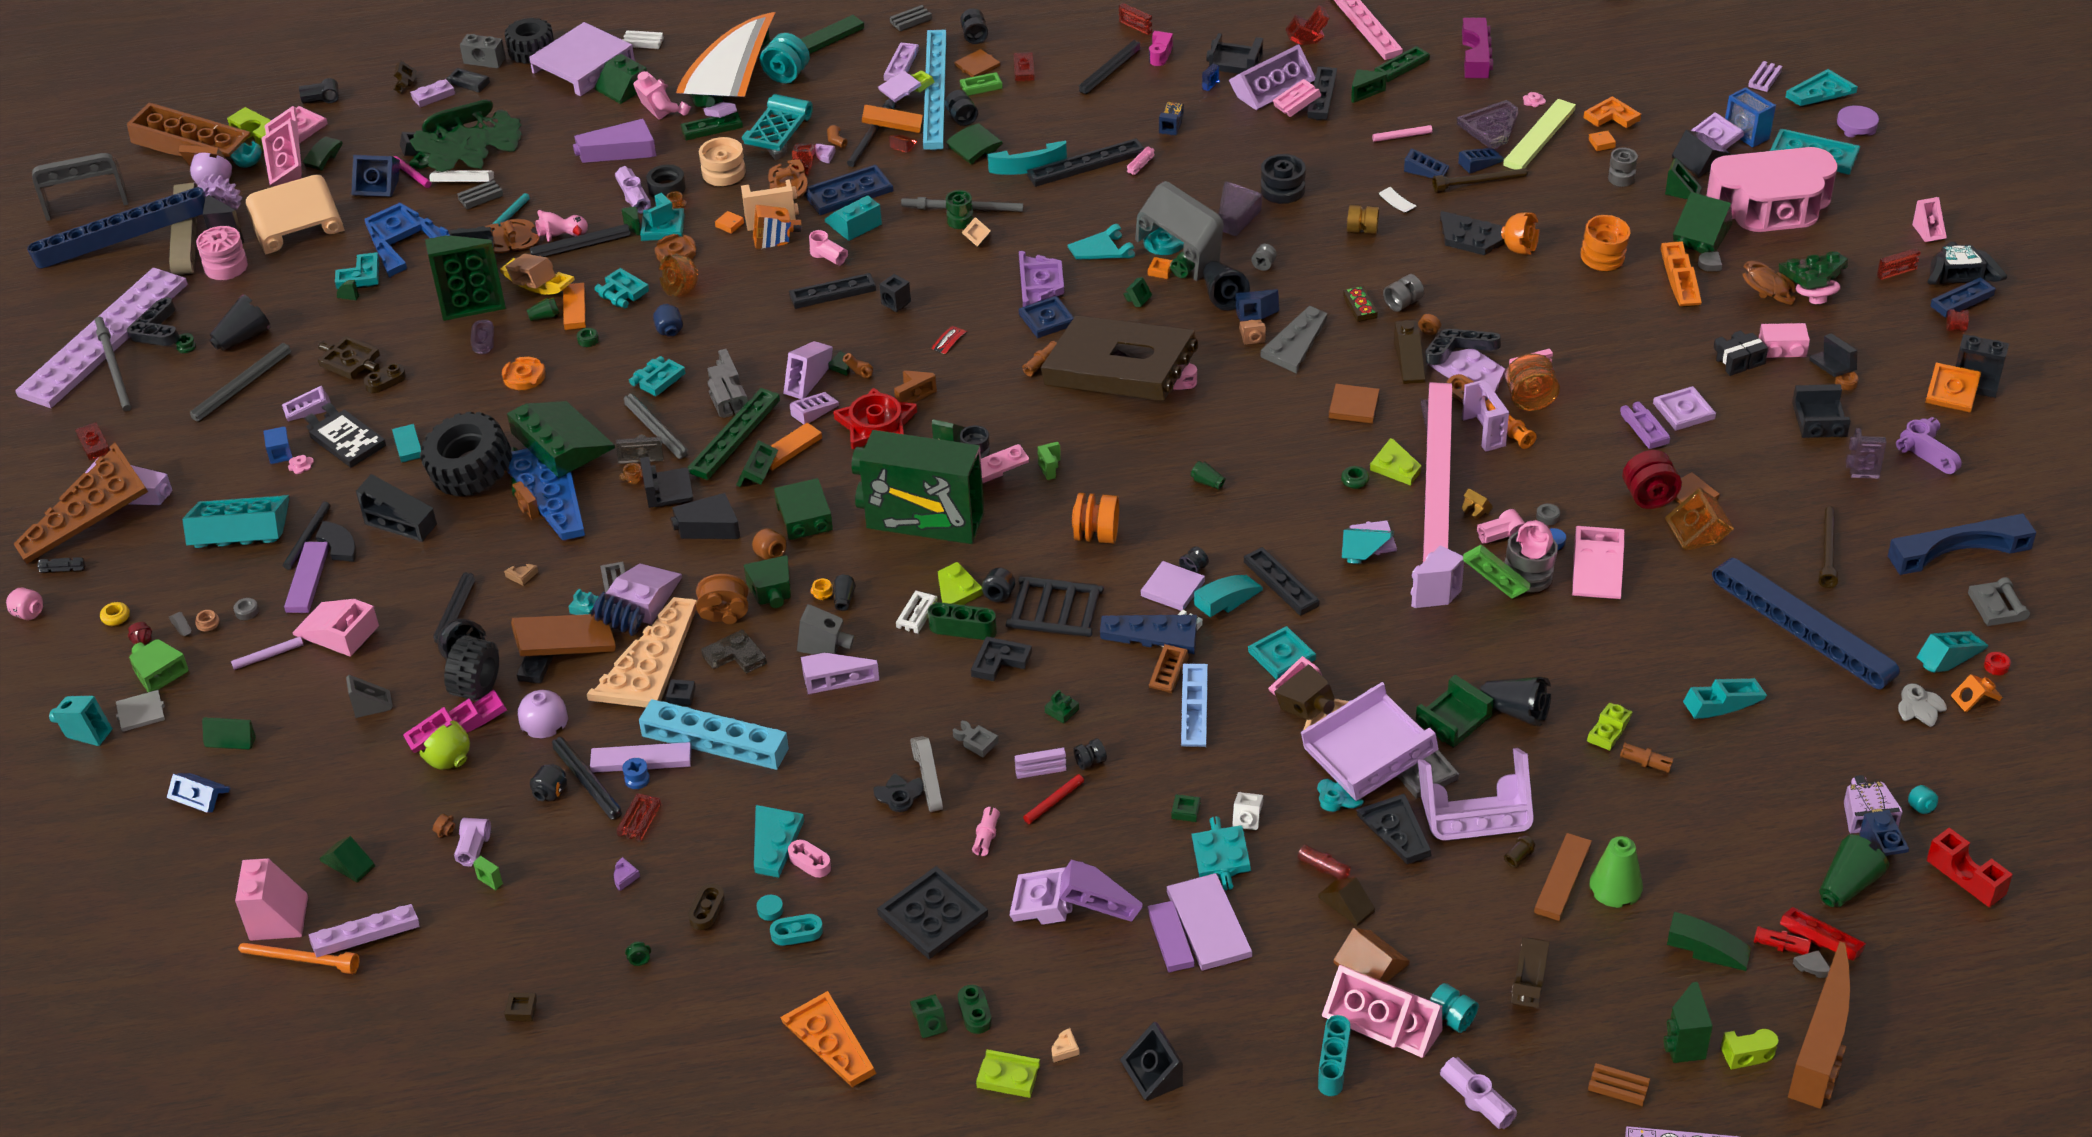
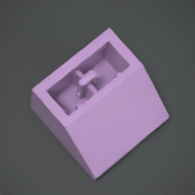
M1441 545L1434 552H1430L1426 560L1420 566H1416L1412 573L1411 606L1420 608L1448 605L1462 591L1463 556Z

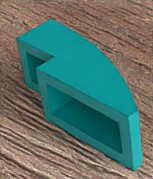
M1247 575L1228 576L1194 591V605L1211 618L1221 610L1229 613L1261 592L1263 587Z
M1755 678L1715 679L1711 687H1691L1683 703L1694 719L1708 718L1751 706L1764 700L1767 694Z

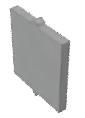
M158 690L116 701L118 710L116 717L117 720H120L122 732L165 720L163 712L165 705L160 699Z

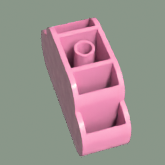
M1815 147L1722 156L1715 159L1711 164L1707 196L1730 202L1732 219H1736L1741 227L1750 231L1765 232L1809 227L1817 222L1820 210L1826 208L1831 202L1837 163L1829 152Z

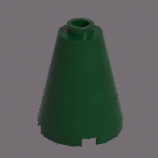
M1849 834L1846 838L1842 839L1819 889L1821 900L1826 905L1841 907L1883 876L1888 870V859L1879 848L1875 852L1869 847L1871 844L1869 840L1853 834Z

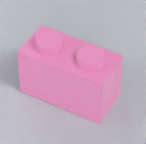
M1805 323L1761 324L1759 339L1768 347L1767 358L1807 357L1810 339Z

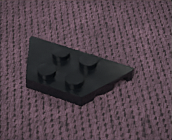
M1444 211L1440 212L1445 246L1486 255L1492 252L1493 249L1504 245V239L1501 236L1503 226Z

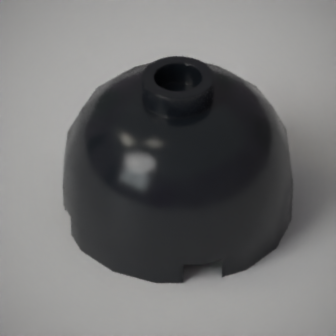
M455 619L448 622L438 634L437 645L439 653L447 661L453 645L462 636L485 640L486 632L482 626L469 619Z

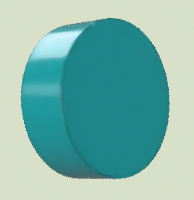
M776 895L761 897L757 902L759 917L767 921L778 919L783 913L781 898Z

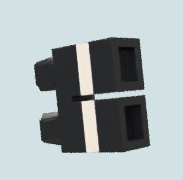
M1741 330L1734 332L1731 340L1728 341L1723 337L1716 338L1713 347L1717 352L1716 361H1722L1726 365L1725 371L1729 376L1766 363L1768 347L1753 332L1746 335Z

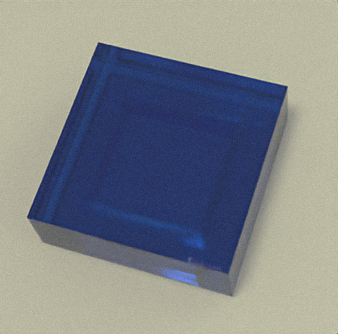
M1212 64L1202 72V89L1209 91L1219 82V66L1216 64Z

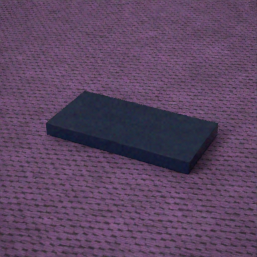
M873 165L809 186L804 195L817 213L823 215L844 208L866 196L875 198L893 192V185L879 167Z

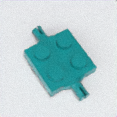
M1215 816L1216 824L1214 817L1209 820L1211 825L1210 831L1192 834L1199 878L1216 873L1218 878H1221L1223 889L1227 890L1226 882H1228L1229 890L1233 888L1231 876L1251 871L1243 827L1240 825L1221 828L1220 818Z

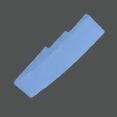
M1183 664L1181 746L1206 747L1208 664Z

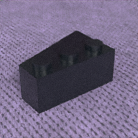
M372 474L356 490L366 525L421 542L437 525L433 507Z

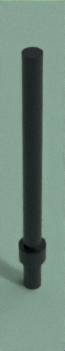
M888 99L882 108L894 110L896 102ZM872 125L847 161L848 166L854 167L880 126Z

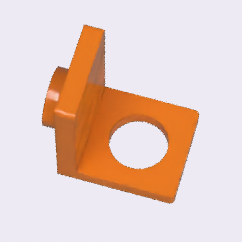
M1972 674L1951 694L1952 698L1965 712H1968L1983 695L1998 701L2003 698L1995 689L1996 685L1987 677L1982 679ZM1970 688L1973 691V696L1970 701L1964 702L1962 700V692Z

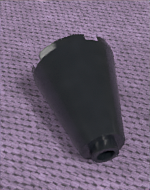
M1211 261L1204 267L1203 274L1210 301L1220 310L1229 311L1236 309L1235 293L1250 292V283L1242 272L1218 261Z
M244 294L240 296L210 333L211 339L209 341L215 349L225 351L271 328L269 320L258 306L255 307L249 304L252 300Z
M1545 677L1490 680L1480 687V691L1494 699L1493 709L1533 726H1541L1540 720H1546L1550 709L1551 694L1547 693V686L1551 687V683Z

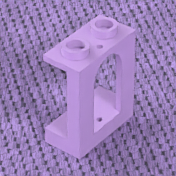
M1485 379L1466 384L1464 387L1462 420L1477 417L1483 426L1481 446L1485 452L1506 446L1509 411ZM1486 396L1496 408L1495 410H1487L1485 404Z

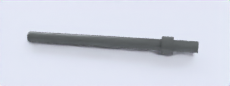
M918 197V199L902 198L901 206L917 207V209H926V207L946 208V200H932L926 197ZM972 201L973 210L1023 212L1024 206L1023 203Z
M96 317V334L98 340L102 343L123 411L131 410V405L110 342V331L105 326L103 318Z

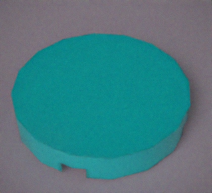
M1161 227L1143 238L1145 248L1157 255H1171L1179 252L1184 246V242Z

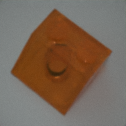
M1700 487L1665 517L1684 550L1717 544L1734 530L1716 498Z

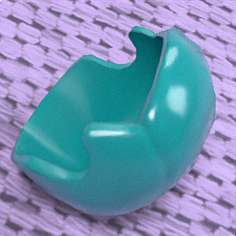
M252 141V146L243 143L229 157L238 167H252L260 160L262 148L254 141Z

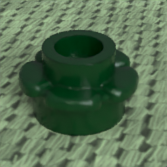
M634 942L625 950L627 960L634 966H642L650 959L651 947L645 945L644 942Z

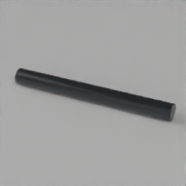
M328 502L321 504L283 563L285 569L290 570L300 556L305 542H309L331 507Z

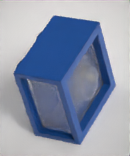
M1745 87L1729 95L1725 119L1744 131V136L1740 138L1741 141L1751 147H1755L1770 139L1776 105Z

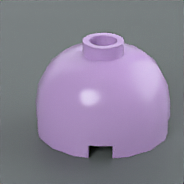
M210 153L194 155L190 167L192 179L198 185L205 176L210 177L214 174L218 178L219 175H222L223 180H226L227 178L230 179L232 174V165L229 161L218 155L216 158L210 157Z
M537 690L527 694L522 699L518 708L520 728L522 731L528 732V735L533 738L551 737L556 734V730L561 726L563 729L568 721L564 701L559 695L550 690Z

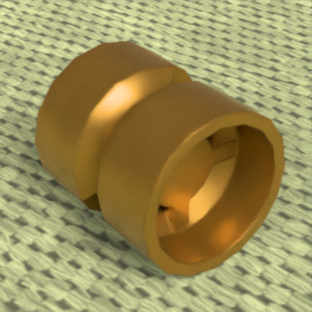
M1350 205L1347 232L1359 233L1360 230H1363L1364 233L1377 234L1379 207L1367 206L1366 209H1363L1359 205Z

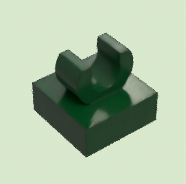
M1143 277L1137 278L1126 289L1127 292L1123 294L1126 301H1132L1135 307H1141L1152 296Z
M1060 690L1055 692L1051 696V701L1045 705V713L1063 724L1079 710V703L1069 695L1066 696L1061 693Z

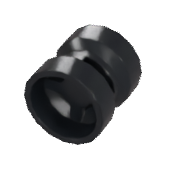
M1098 738L1090 740L1087 745L1080 744L1073 748L1075 760L1082 770L1090 768L1093 763L1100 764L1107 760L1105 748Z

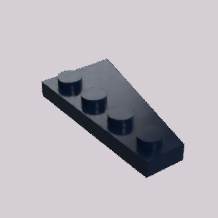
M1197 615L1102 616L1101 639L1128 644L1137 641L1142 643V646L1152 647L1153 644L1162 646L1166 644L1187 649L1189 654H1195Z

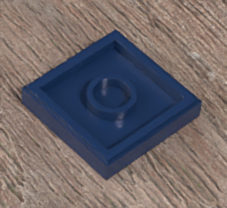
M1057 296L1019 308L1020 317L1037 338L1066 329L1074 318Z

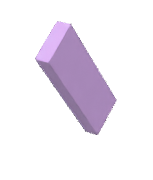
M910 43L899 44L884 73V81H888L889 78H893L902 71L908 73L919 51V45Z

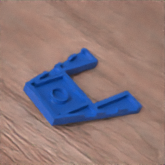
M402 203L393 205L364 219L388 277L407 269L406 262L392 249L391 244L421 230L429 238L450 236L447 229L442 226L439 228L433 225V221L428 218H421L419 213Z

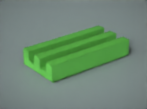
M997 72L960 80V86L967 95L1003 89L1002 81Z

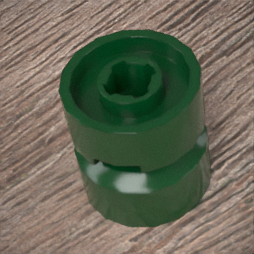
M955 190L947 194V224L950 227L965 229L973 220L972 196L969 192Z

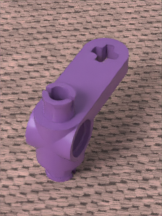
M1931 417L1928 420L1910 421L1907 424L1906 430L1901 433L1900 439L1896 441V446L1899 450L1902 449V452H1907L1908 450L1946 474H1952L1960 469L1961 459L1959 455L1934 439L1936 431L1940 429V423L1937 419L1934 421L1935 418Z

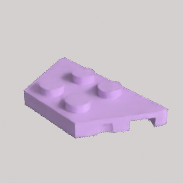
M1475 349L1452 352L1448 359L1439 365L1428 364L1448 378L1456 374H1462L1474 382L1485 379L1494 392H1497L1499 383L1502 382L1505 375V368Z

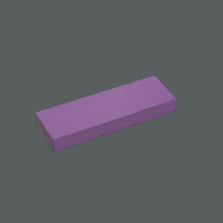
M1169 901L1148 906V914L1168 972L1194 967V959L1174 902Z

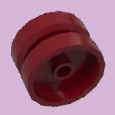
M1649 450L1637 454L1627 462L1623 469L1622 478L1635 503L1641 508H1660L1675 499L1681 490V478L1669 456L1663 451Z

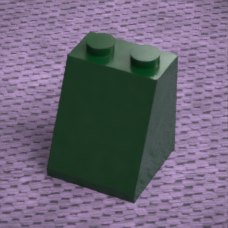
M1691 192L1673 232V242L1683 241L1684 249H1693L1701 254L1716 252L1732 225L1731 203Z

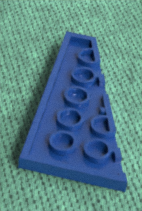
M528 448L513 451L507 472L516 482L521 481L529 489L537 501L539 512L562 540L585 536L571 472L558 478Z

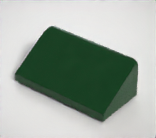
M207 717L202 719L203 743L205 747L246 750L252 748L256 734L251 720Z

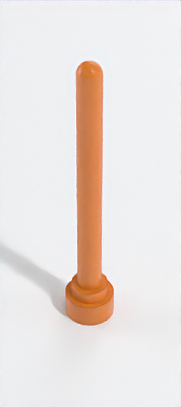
M241 943L238 947L239 951L244 954L336 966L342 973L355 974L359 967V955L351 952H345L339 956L324 955L316 958L313 952L249 943Z

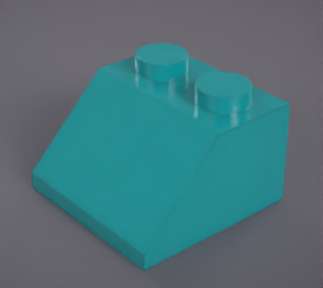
M869 196L863 197L825 218V223L850 241L882 225L880 204Z

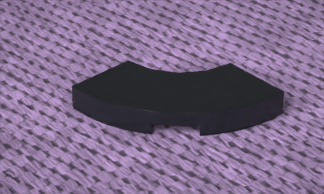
M323 521L316 535L317 542H328L331 548L330 555L332 560L354 562L356 547L350 532L338 524Z

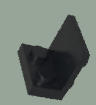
M649 457L640 458L648 508L693 500L688 468L656 473L655 465H650Z

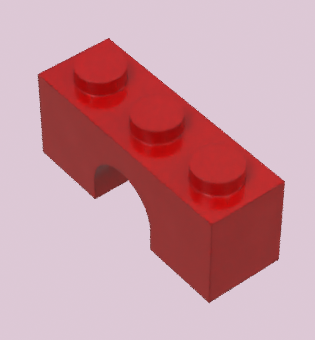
M1949 827L1932 840L1926 861L1990 908L2007 895L2013 874L1992 858L1982 866L1977 865L1969 855L1970 842Z

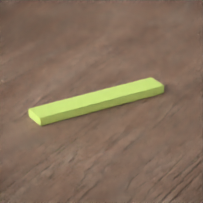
M1557 99L1504 159V166L1514 170L1526 168L1575 111L1576 104Z

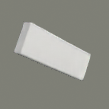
M435 170L430 174V182H489L494 179V171L447 170L445 172Z

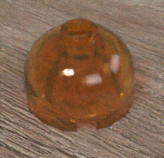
M682 254L665 256L661 260L659 271L662 270L663 277H659L667 295L681 296L688 294L695 288L699 273L696 265L690 258Z

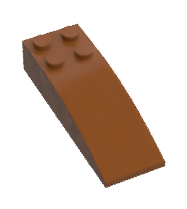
M150 102L127 123L131 143L181 156L179 153L180 145L218 147L224 157H229L251 136L249 131Z
M1839 942L1796 1062L1788 1098L1820 1109L1824 1099H1831L1835 1086L1834 1083L1838 1078L1842 1066L1841 1062L1846 1050V1046L1842 1045L1849 1012L1850 977L1846 946L1843 942Z

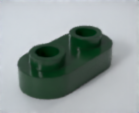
M977 985L964 986L958 992V1005L965 1027L974 1034L984 1033L990 1029L992 1024L991 1012L984 991Z

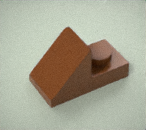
M903 371L904 384L894 388L895 398L899 402L915 403L937 392L936 376L934 373Z

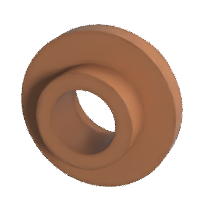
M203 610L197 614L195 625L200 631H211L219 625L220 620L214 611Z

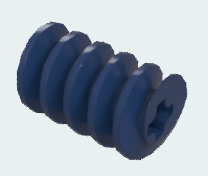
M603 591L593 606L591 617L595 614V620L599 622L603 619L605 625H609L612 622L614 629L621 625L622 632L625 633L629 630V634L635 636L643 622L645 613L640 614L639 606L632 611V603L630 602L626 607H623V599H620L615 604L614 595H611L606 600V592Z

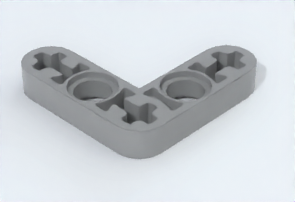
M924 736L911 738L914 760L920 764L929 811L943 810L929 738Z

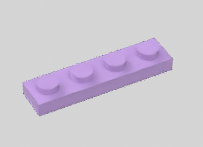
M412 904L359 920L349 921L332 928L319 930L309 934V939L317 958L420 926Z

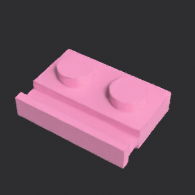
M1303 79L1275 98L1273 103L1276 108L1291 117L1319 98L1321 93L1318 88L1315 89L1314 85Z

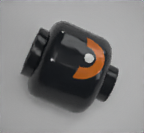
M554 764L542 765L530 780L532 794L540 801L556 800L567 786L564 770Z

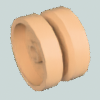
M720 137L711 139L700 147L701 171L703 179L707 183L714 186H727L739 182L744 177L746 169L743 159V148L740 142L732 138Z

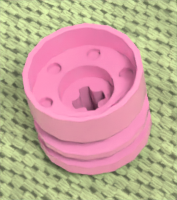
M229 226L212 227L198 236L196 240L197 248L202 259L205 274L209 278L215 280L232 279L246 270L248 266L240 234L235 228Z

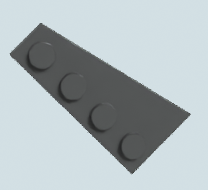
M1308 306L1261 350V358L1297 373L1300 363L1306 358L1308 349H1311L1315 337L1319 335L1326 323L1327 313Z

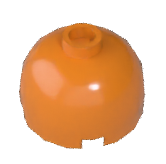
M1530 212L1517 213L1511 216L1505 226H1503L1501 236L1511 251L1522 255H1531L1530 251H1535L1539 239V229H1535V223H1538L1536 214Z

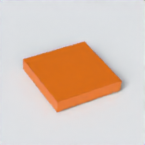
M1936 362L1925 403L1971 412L1981 372Z

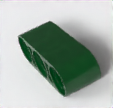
M942 602L933 603L928 608L929 628L935 634L985 640L986 637L994 638L997 634L996 614L992 609Z

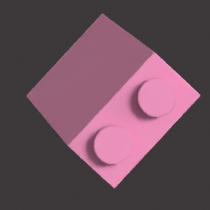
M269 858L242 860L235 902L249 940L302 937L308 901L307 893Z

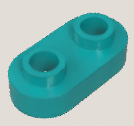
M814 914L781 918L774 921L770 926L772 941L781 946L814 941L823 933L822 920Z

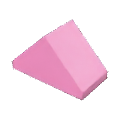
M1939 197L1917 201L1912 225L1925 242L1947 238Z

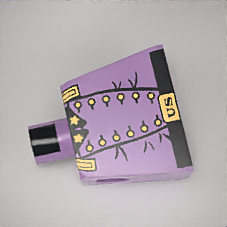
M1863 775L1854 777L1851 780L1852 785L1847 787L1844 799L1850 834L1860 833L1864 814L1890 810L1899 827L1902 809L1883 782L1868 783Z

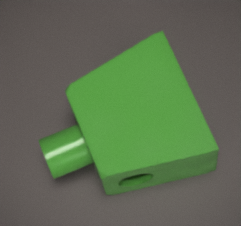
M154 640L147 645L141 642L135 644L132 648L133 654L129 657L136 676L147 692L159 690L189 671L184 655L161 640Z

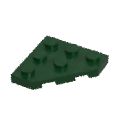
M1832 251L1823 256L1809 255L1807 259H1788L1787 262L1779 263V272L1805 289L1823 287L1830 283V279H1835L1840 274V269L1848 267V258L1839 252Z

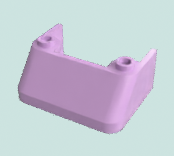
M1519 748L1513 749L1515 774L1505 775L1499 779L1496 787L1497 796L1448 802L1445 788L1440 784L1433 783L1431 764L1424 759H1419L1421 798L1432 834L1440 840H1452L1521 832L1529 829L1533 823V808L1528 754Z

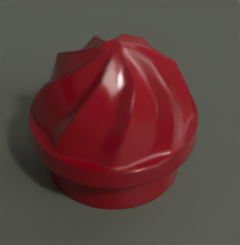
M137 622L128 628V638L134 645L139 642L146 645L152 640V629L147 626V623Z

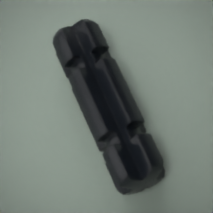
M74 557L73 560L71 558H54L51 561L49 559H40L37 566L41 573H47L50 570L51 572H68L71 569L73 571L84 570L85 562L82 557Z

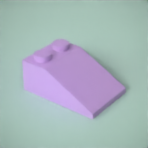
M638 564L614 580L606 592V598L608 600L611 595H614L615 604L620 599H623V607H626L630 602L632 603V611L639 606L640 614L645 613L643 622L652 625L680 582L682 574Z

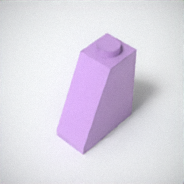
M813 341L789 352L783 394L799 399L805 398L829 369L828 363L832 358L833 347Z

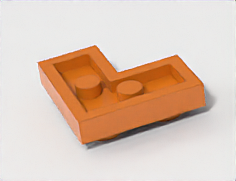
M1612 96L1584 111L1583 118L1597 127L1612 119L1628 128L1641 120V113Z

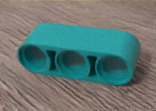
M1341 1015L1331 1016L1325 1025L1319 1064L1318 1089L1327 1096L1338 1095L1343 1089L1350 1043V1022Z

